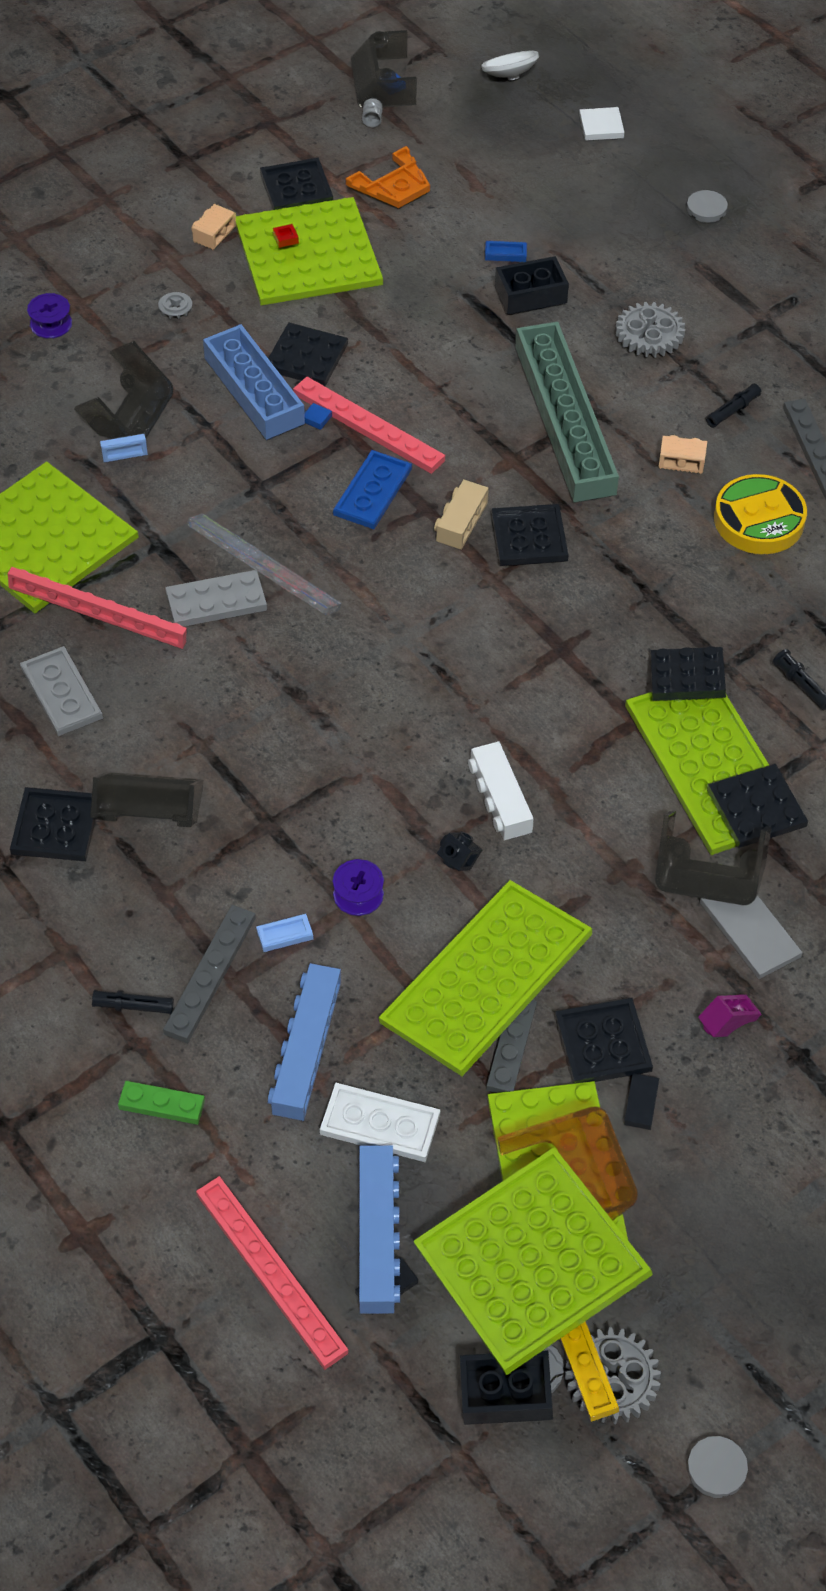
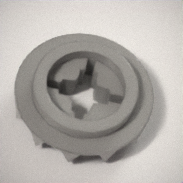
M168 293L159 300V311L162 312L163 316L168 315L170 319L173 317L179 319L181 315L187 316L188 312L192 311V300L184 293Z

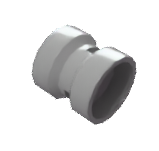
M368 99L364 102L362 121L368 127H376L381 123L383 106L379 100Z

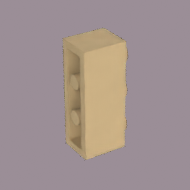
M463 479L459 488L456 487L454 489L451 502L446 503L442 518H438L435 523L434 531L437 532V542L462 550L488 504V487Z

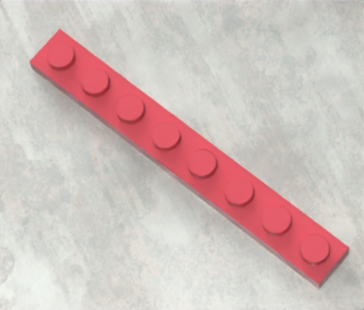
M309 377L304 378L293 388L298 398L310 405L315 403L331 410L333 418L431 474L445 462V455Z
M11 567L8 572V585L10 589L181 649L186 644L187 628L178 623L168 622L155 615H148L135 608H128L112 600L94 596L92 593L74 589L69 585L51 581L46 577L31 574L23 569Z
M217 1177L196 1191L197 1197L323 1369L326 1370L346 1356L348 1348L221 1177Z

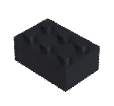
M556 256L496 267L495 289L507 315L565 304L568 301L569 283Z
M549 1350L541 1351L508 1375L505 1374L492 1354L460 1355L464 1425L553 1420Z

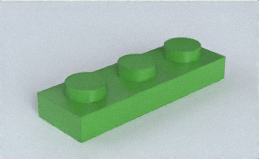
M125 1081L118 1107L119 1110L198 1125L205 1097L203 1095Z

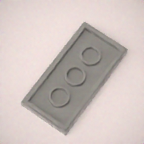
M64 646L20 663L25 677L58 736L103 719L101 710Z
M743 877L700 899L702 907L758 979L801 958L803 952Z

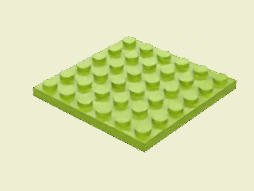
M354 197L236 216V229L260 305L383 285V277ZM293 224L299 237V244L279 248L273 235V228Z
M46 461L0 494V586L33 613H37L50 602L10 589L8 585V572L11 567L23 569L31 574L46 577L51 581L72 587L139 538L138 531Z
M555 1147L413 1241L416 1248L506 1375L653 1275L650 1267Z

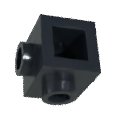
M460 831L446 834L440 842L441 847L436 854L443 858L442 862L446 866L458 871L471 870L483 849L473 842L472 836Z

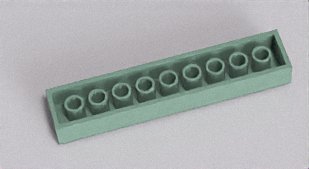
M559 322L517 328L515 348L573 502L617 495L619 475Z

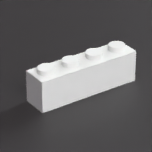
M500 742L472 748L468 766L472 774L475 773L477 777L476 784L479 792L484 793L487 811L492 812L494 816L493 824L496 832H500L504 840L532 833L533 816Z

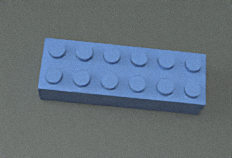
M242 324L203 339L205 360L266 440L305 424L304 404Z

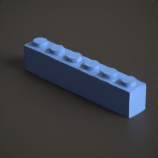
M310 963L308 972H303L300 988H303L301 995L296 996L294 1003L296 1015L295 1018H290L287 1033L290 1034L289 1040H284L281 1049V1056L284 1058L282 1064H277L274 1079L277 1080L275 1088H270L268 1095V1104L272 1106V1115L302 1121L305 1119L341 985V969Z
M393 1145L360 1146V1314L394 1313V1303H400V1285H394V1276H400V1258L394 1259V1250H399L400 1248L399 1232H394V1224H399V1206L394 1207L393 1198H399V1181H393V1173H399V1156H393Z

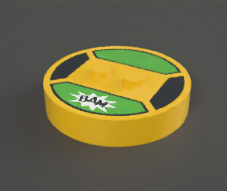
M762 474L741 476L727 483L717 496L714 511V523L722 538L732 546L754 554L778 553L793 546L803 533L807 517L805 500L795 487L777 477Z

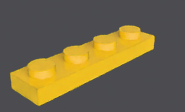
M585 1321L560 1338V1341L592 1422L618 1413L619 1406Z

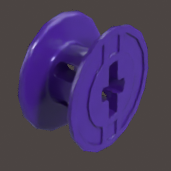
M45 293L33 298L27 308L31 318L30 328L32 332L42 338H57L66 334L72 327V319L68 314L70 310L68 300L62 295L55 293Z
M355 859L340 865L333 877L335 904L341 911L355 916L367 915L377 910L384 896L382 871L377 865L368 860Z

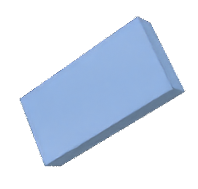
M145 434L100 441L104 462L148 455Z
M306 914L256 926L263 952L313 940V933Z

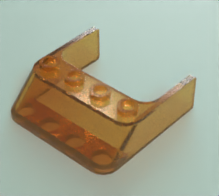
M589 1107L497 1138L501 1155L543 1142L554 1145L612 1221L637 1202L638 1193L610 1119L606 1111L600 1107Z

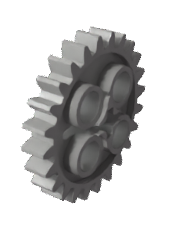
M644 302V306L636 303V308L629 306L628 311L623 310L622 315L618 316L616 336H618V342H623V348L629 346V352L637 350V355L643 352L645 357L652 353L655 358L657 353L665 356V351L672 353L673 348L678 349L685 335V323H682V317H678V312L671 313V307L664 309V304L657 307L655 302L652 303V306H649L647 302Z
M609 1327L607 1335H604L600 1329H597L596 1338L594 1339L592 1335L591 1337L612 1391L621 1395V1398L616 1400L619 1412L610 1415L614 1424H617L618 1416H622L627 1423L630 1419V1413L639 1418L641 1414L640 1408L648 1411L650 1407L649 1401H655L657 1394L654 1391H659L660 1383L656 1380L660 1379L661 1371L654 1370L658 1367V1359L650 1360L653 1355V1349L643 1350L645 1340L636 1343L634 1342L635 1333L626 1338L624 1337V1329H621L618 1335H614L612 1327ZM612 1351L619 1357L614 1360L609 1359L604 1353ZM567 1360L566 1368L570 1371L565 1373V1379L571 1381L567 1385V1391H576L573 1394L572 1401L577 1402L581 1400L580 1411H584L586 1407ZM635 1371L641 1378L631 1379L626 1373ZM614 1373L618 1374V1377L614 1375V1376H612V1377L610 1378V1377L608 1376V1374H609V1375H613ZM626 1388H627L628 1390H632L633 1393H629V1392L626 1390ZM607 1417L601 1418V1422L604 1423Z

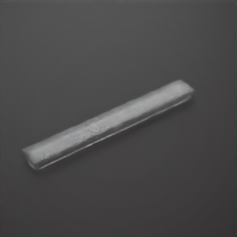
M205 514L189 517L187 522L189 527L321 613L327 615L340 610L341 602Z

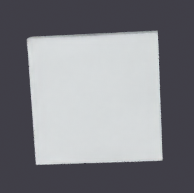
M618 107L579 110L581 126L586 141L624 138L625 132Z

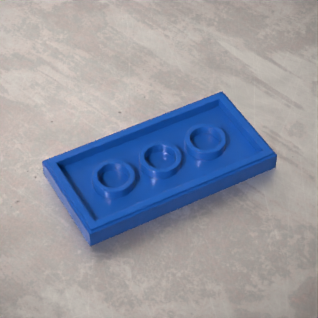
M371 450L333 509V515L375 529L411 472L412 463Z

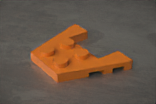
M407 146L392 153V160L401 167L383 177L372 181L361 171H358L346 178V185L397 208L430 191L428 180L422 170L417 167L414 156L410 155V150Z

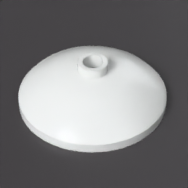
M521 51L502 55L484 62L481 65L482 70L495 77H508V80H515L519 78V74L528 71L537 62L539 53L537 51Z

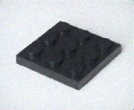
M319 158L260 167V175L273 210L333 200V194Z
M288 322L268 359L282 376L301 381L309 377L326 386L348 345V338Z
M559 504L492 508L491 516L500 566L568 561L569 554Z
M709 646L706 648L685 647L682 649L662 648L651 650L653 701L726 698L723 647Z
M776 764L708 784L707 791L738 848L799 830L808 825L805 814Z
M25 787L10 846L11 855L86 862L100 801L99 794Z
M633 998L555 1011V1020L573 1084L592 1081L599 1082L632 1076L633 1073L643 1074L652 1072V1061Z

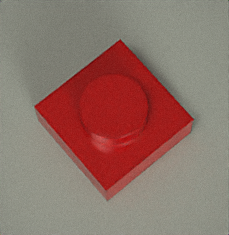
M293 224L273 228V235L279 248L299 244V237Z

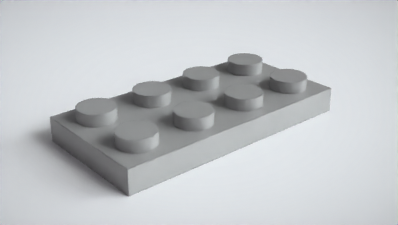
M257 570L165 587L173 622L183 627L267 610Z

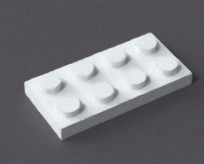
M335 1083L320 1127V1135L361 1146L393 1145V1154L426 1162L440 1117V1109Z

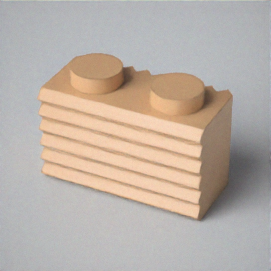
M213 204L211 209L209 208L204 212L202 218L193 223V241L212 250L215 249L236 226V213Z
M675 435L663 436L659 468L703 473L707 441H702L698 438H679Z

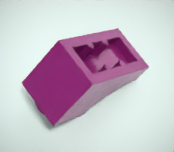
M747 995L717 996L698 1018L709 1035L713 1037H726L737 1028L756 1021L762 1014Z

